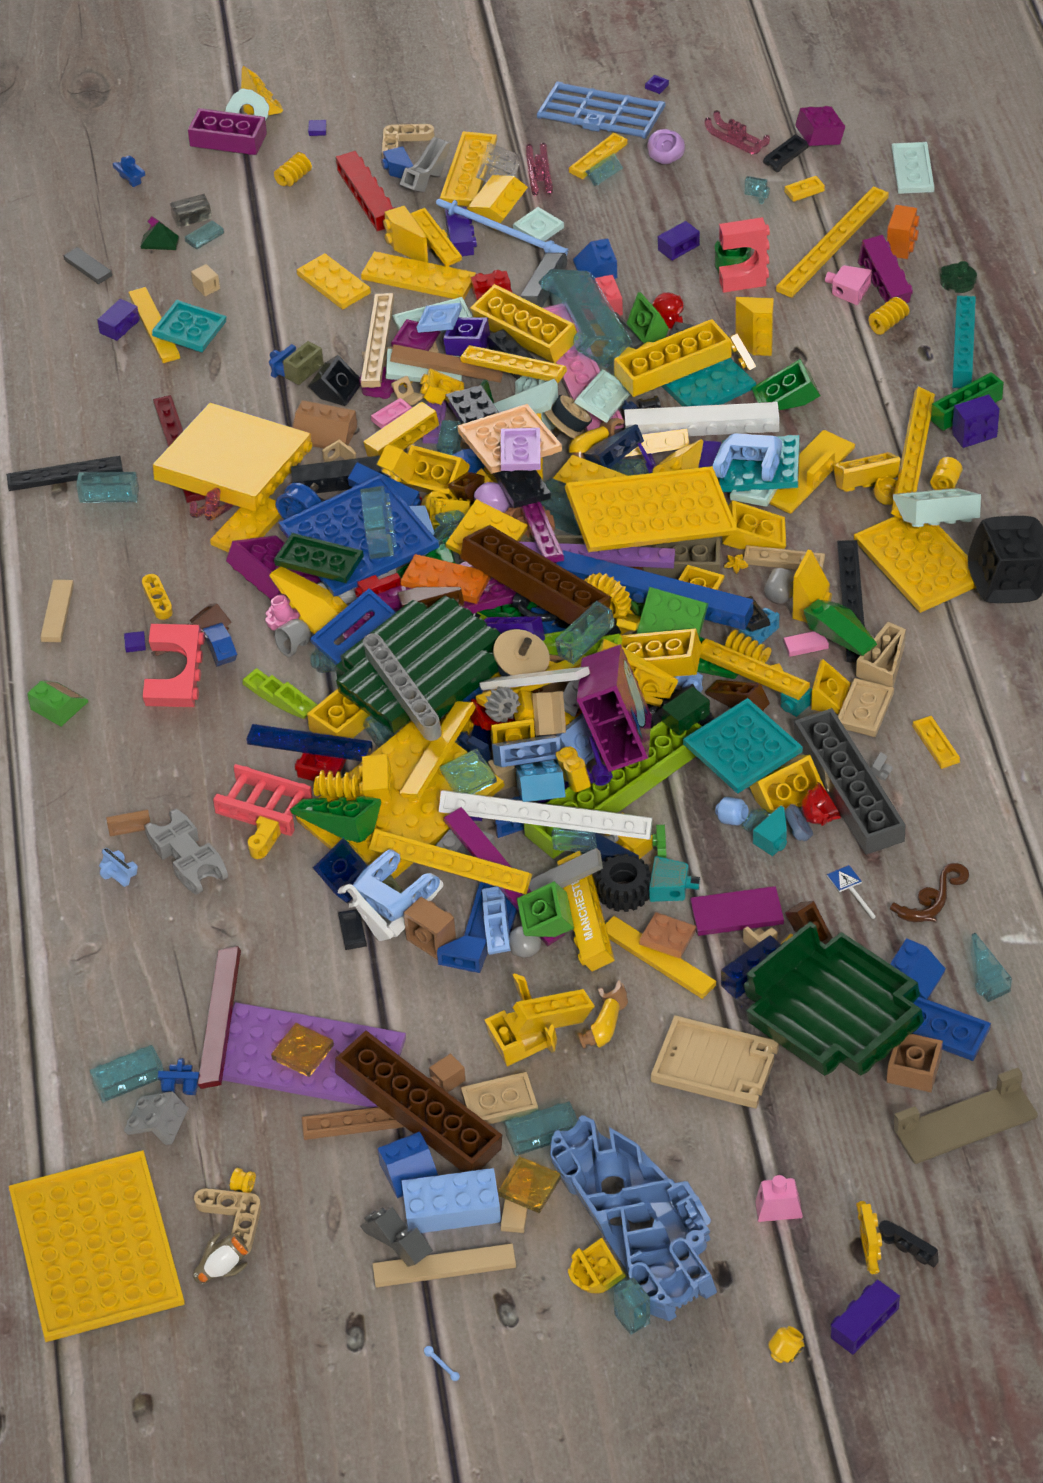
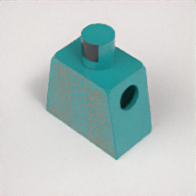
M655 856L649 887L650 902L685 900L687 889L699 890L700 877L689 876V865L687 863Z

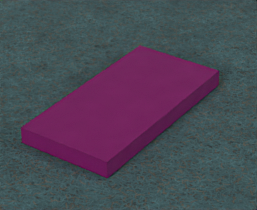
M776 886L690 898L698 936L738 931L746 927L753 929L784 924Z

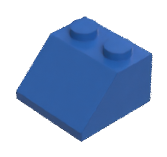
M609 239L591 241L573 259L582 285L589 284L595 278L613 275L614 279L618 278L617 260Z
M907 938L890 963L918 982L919 997L927 1000L946 970L927 946Z
M421 1132L378 1148L379 1164L397 1199L403 1197L402 1180L438 1176L429 1147Z

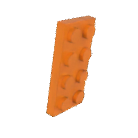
M415 554L401 579V586L408 588L461 587L464 601L477 604L491 576L476 568Z

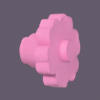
M285 595L275 596L271 600V607L265 613L267 616L265 621L271 630H276L288 621L299 619L300 617L297 609L291 608L289 605L290 599Z

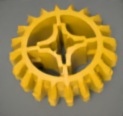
M598 573L592 574L584 580L612 597L609 617L614 618L617 622L619 617L628 614L632 601L629 597L630 593L625 591L626 586H622L620 581L614 580V576L610 578L607 573L604 575Z

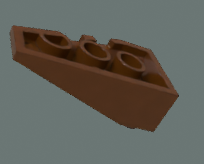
M217 603L209 604L190 619V625H199L201 632H203L204 628L223 623L226 630H228V625L232 623ZM152 651L151 654L159 656L170 651Z

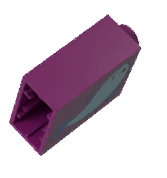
M621 644L583 657L581 667L588 666L590 674L579 679L577 702L608 771L610 772L648 759L652 715Z

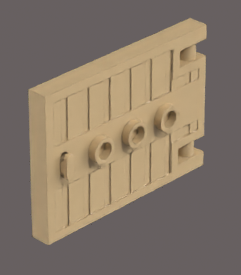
M674 1015L651 1073V1082L757 1109L759 1104L758 1095L762 1096L774 1063V1054H777L779 1044L772 1039Z

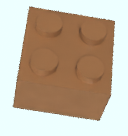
M420 897L404 912L406 939L438 960L437 950L439 947L456 940L454 917L451 913L438 908L432 901H427Z
M909 1034L900 1045L893 1048L888 1064L887 1083L932 1092L942 1057L943 1041Z

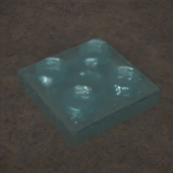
M477 748L440 767L442 775L454 792L474 794L497 782L496 776Z

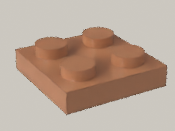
M655 912L640 938V945L681 958L695 934L696 926Z

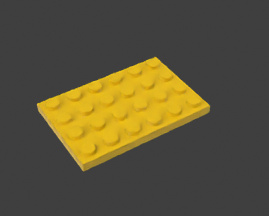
M894 516L854 534V540H857L859 547L920 613L976 588L968 567V555L939 525L924 523L923 527H914L912 523Z

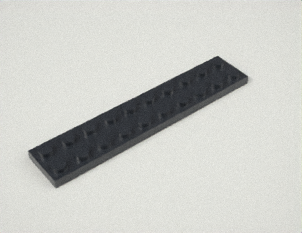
M482 385L446 394V401L461 425L499 413ZM536 470L500 471L493 473L513 508L551 499V492Z

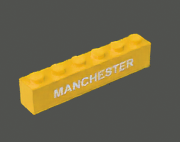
M579 850L557 861L558 866L582 855L581 851ZM593 874L562 889L568 895L574 929L572 930L576 935L574 942L580 951L578 954L579 961L593 972L614 962L615 959Z

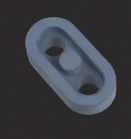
M790 804L785 809V819L793 830V836L799 841H807L813 836V831L802 811L796 805Z

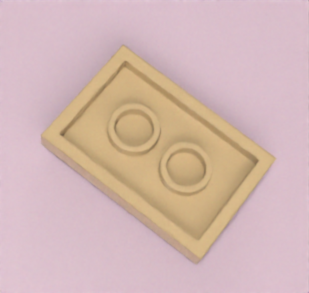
M854 678L838 715L845 729L876 737L893 697L894 688Z
M527 1072L461 1087L465 1106L488 1124L539 1113Z

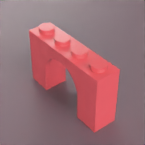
M763 217L719 224V239L723 250L749 247L755 250L753 255L743 263L719 267V282L723 293L766 286V278H769L767 268L769 256L767 250L770 248L767 236L770 235L769 225H765Z
M151 624L149 635L151 650L181 653L187 658V664L183 672L174 678L144 680L143 700L146 706H195V700L199 698V688H196L197 681L201 679V670L198 668L199 663H202L203 652L200 651L201 645H204L205 641L204 632H201L199 625Z

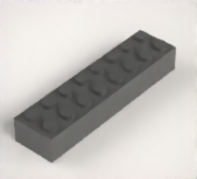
M833 708L794 720V739L803 746L804 755H811L824 788L864 853L867 855L905 842L906 825Z

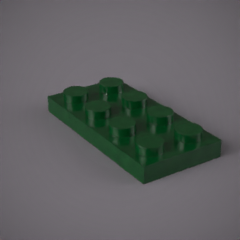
M291 533L275 557L274 562L276 566L347 583L363 559L364 554L363 550Z

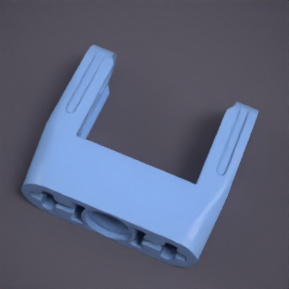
M731 434L721 444L714 460L713 469L717 478L725 477L732 459L763 461L761 464L762 480L772 481L780 463L783 443L776 436Z
M392 849L384 852L365 868L353 886L378 914L390 921H395L403 917L404 912L420 897L424 899L430 897L438 889L440 879L432 873L423 874L402 893L392 889L382 882L397 869L400 862L399 853Z

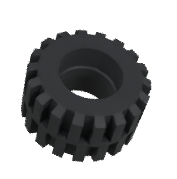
M617 854L614 855V858L608 857L606 862L603 861V869L597 871L596 875L597 893L600 902L603 905L606 904V907L609 909L615 908L617 912L620 910L629 912V909L634 911L637 910V906L642 907L645 905V901L649 900L651 873L649 866L644 864V860L637 859L635 855L628 856V854H624V856H619ZM619 882H630L628 884H619Z

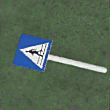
M850 865L827 874V877L839 892L849 889L870 917L875 919L874 913L853 888L861 884L862 881Z

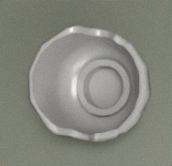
M522 926L516 927L509 935L510 950L514 956L522 958L532 957L540 949L541 938L525 936Z

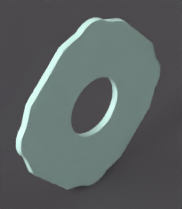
M240 89L233 94L226 106L225 112L240 113V108L243 105L250 104L254 108L255 116H263L265 121L268 117V103L253 90Z

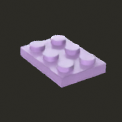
M540 428L501 429V471L541 470Z

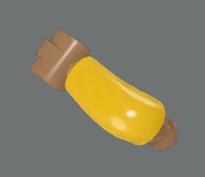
M611 418L607 423L603 421L599 428L576 436L569 445V453L585 459V452L595 444L615 435V426H620L625 421L620 418Z
M620 980L616 983L615 989L609 993H605L603 987L598 989L603 1007L594 1024H591V1029L586 1030V1034L578 1033L583 1049L587 1048L586 1045L588 1044L591 1046L597 1044L598 1048L610 1042L615 1031L618 1013L628 1003L627 991Z

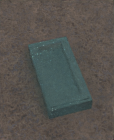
M212 220L185 236V242L197 250L224 234V228Z
M553 828L552 830L553 849L576 852L580 850L587 853L597 848L595 832Z

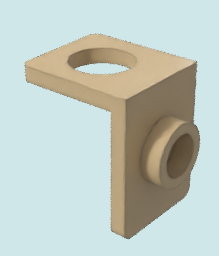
M404 376L392 383L397 399H403L410 406L417 404L424 398V394L414 392L408 376ZM402 382L407 385L405 393H400L398 390Z
M340 439L322 450L324 462H331L340 456L345 460L356 458V453L352 447L347 446ZM335 449L334 454L328 457L330 450Z

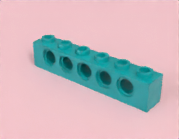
M957 296L952 388H962L972 382L976 296Z

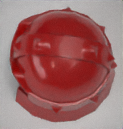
M671 292L659 294L652 305L660 313L668 328L672 329L675 322L683 323L682 316H679L684 310L681 296Z
M818 782L812 790H808L801 803V810L807 822L823 826L833 820L841 819L837 807L821 783Z

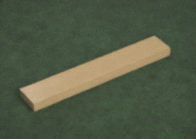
M513 1243L427 1255L416 1265L407 1267L402 1259L372 1263L376 1288L516 1268Z

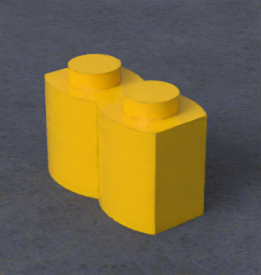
M569 746L557 751L556 758L563 771V779L569 783L570 789L574 792H579L591 787L585 762L582 758L578 757L576 749Z

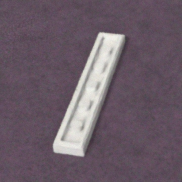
M587 666L493 677L481 682L480 687L484 691L497 689L498 686L510 688L572 681L588 676L590 671Z

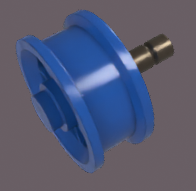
M301 483L289 484L285 489V493L281 494L276 500V508L281 517L285 520L321 503L319 496L315 493L319 486L316 483H313L310 487Z

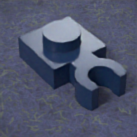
M463 732L459 734L457 740L460 741L458 743L460 747L468 750L470 755L484 764L490 760L488 744L473 736L470 738Z

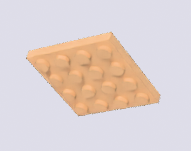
M528 404L458 425V433L491 474L501 471V429L540 428V457L562 451V444Z

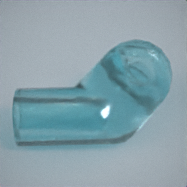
M765 809L752 810L744 821L742 828L751 832L756 823L764 821L771 813Z

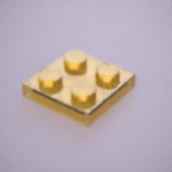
M295 1023L272 1052L271 1057L272 1060L310 1077L332 1049L334 1042L326 1036Z
M519 1156L499 1188L498 1196L540 1214L561 1180V1173Z

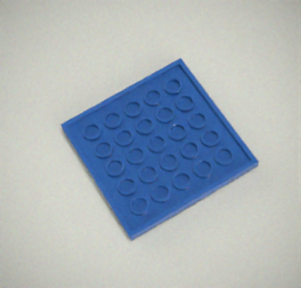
M382 474L278 522L279 528L287 538H289L291 533L363 550L364 557L347 583L319 577L333 596H339L358 587L357 582L374 575L377 577L412 561L415 554L422 556L439 548L438 540Z

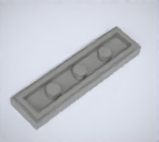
M595 848L531 879L528 888L534 891L554 881L561 888H564L603 869L601 853Z

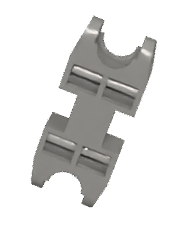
M173 809L169 812L171 823L166 826H157L150 822L144 825L152 848L162 860L171 855L175 858L176 861L173 862L174 873L192 893L199 894L203 891L200 881L205 877L212 876L222 881L228 878L226 867L218 852L210 843L201 847L197 845L196 842L199 841L197 828L178 809Z

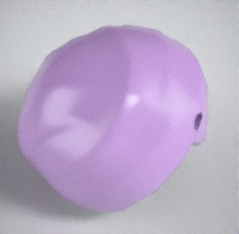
M660 129L652 133L647 144L650 158L661 164H671L673 161L680 159L685 151L683 138L677 132L668 129Z
M484 483L474 493V501L477 499L503 513L507 512L508 508H513L498 483Z

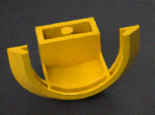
M515 973L512 974L521 1001L532 999L525 977ZM505 1010L484 1019L488 1034L507 1067L545 1048L551 1053L555 1052L557 1035L553 1024L550 1025L549 1030L545 1027V1031L515 1036L505 1020L507 1016Z

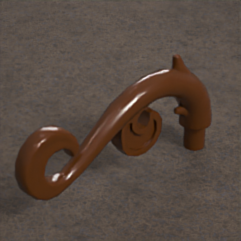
M959 863L948 864L941 872L939 891L930 887L919 891L918 901L923 906H931L932 900L930 899L935 900L931 907L917 910L916 908L902 907L894 902L890 910L898 914L899 918L908 922L937 921L934 917L941 912L947 899V874L950 872L959 874L957 878H950L949 882L952 885H962L969 879L968 869Z

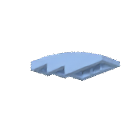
M499 887L482 889L488 954L511 951L505 895Z

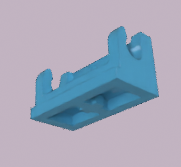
M763 608L762 610L768 615L770 626L753 632L749 627L745 630H738L739 633L745 634V638L749 636L752 638V641L757 640L758 645L779 628L780 614L768 608Z

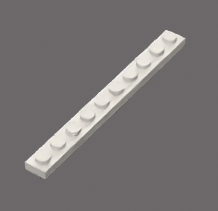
M441 791L439 812L452 813L462 807L469 816L651 839L653 817Z

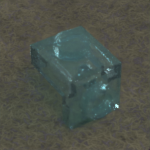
M747 176L745 179V195L759 197V203L763 204L765 198H768L770 188L767 187V179Z

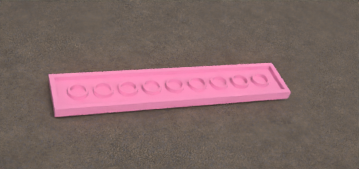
M566 302L545 307L544 309L575 325L579 340L555 364L566 366L567 372L563 376L562 381L570 398L576 400L600 373V369L569 303ZM618 409V411L611 417V418H620V419L623 420V418H622V416H621V414H620L619 409ZM588 412L592 422L585 428V431L599 428L603 420ZM624 423L620 426H615V429L624 428Z

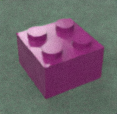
M810 106L800 108L795 126L809 146L840 145L845 125L832 107Z

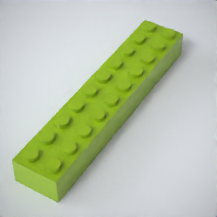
M661 721L651 728L648 759L611 771L613 778L606 785L598 786L594 782L591 783V787L579 792H574L568 787L565 789V797L551 799L546 804L618 813L696 757L683 745V739L702 726L696 723L689 730L678 735ZM524 823L525 836L552 859L570 848L572 842L583 832L580 830Z

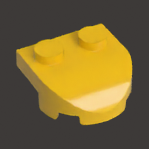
M600 1238L584 1251L578 1248L571 1256L573 1260L570 1269L568 1268L569 1277L577 1287L586 1292L594 1294L603 1293L627 1277L606 1240Z

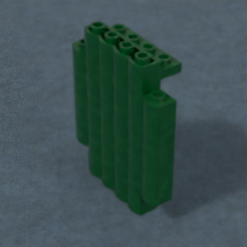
M443 596L428 609L424 603L412 600L369 633L378 634L436 712L439 719L452 709L455 702L464 700L480 687L481 682L490 679L498 672L493 648L496 639L501 635L496 628L487 626L482 618L473 616L468 608L459 606L454 598ZM363 639L341 655L343 667L348 671L336 680L338 692L393 733L411 720L367 659Z
M812 922L800 928L796 934L787 941H784L779 948L767 955L757 966L753 967L747 973L748 980L744 984L746 997L755 1002L746 1010L749 1023L824 1076L833 1072L840 1063L859 1076L867 1073L876 1062L885 1058L892 1048L900 1045L909 1034L915 1032L924 1022L922 1009L914 1004L920 996L918 982L842 932L830 939L825 945L819 941L817 926Z

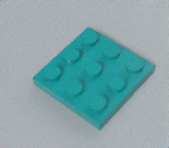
M176 300L153 328L152 336L203 353L226 323L227 316Z

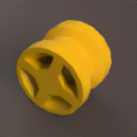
M235 1168L230 1179V1189L251 1193L256 1180L255 1172L249 1171L246 1173L241 1168Z

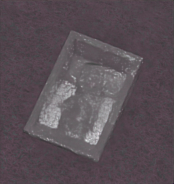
M488 142L476 178L487 182L492 175L516 176L521 155Z

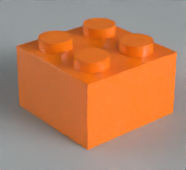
M895 205L888 225L887 241L890 244L891 252L897 258L908 259L910 252L913 253L914 241L918 240L919 230H916L920 220V216H917V208Z

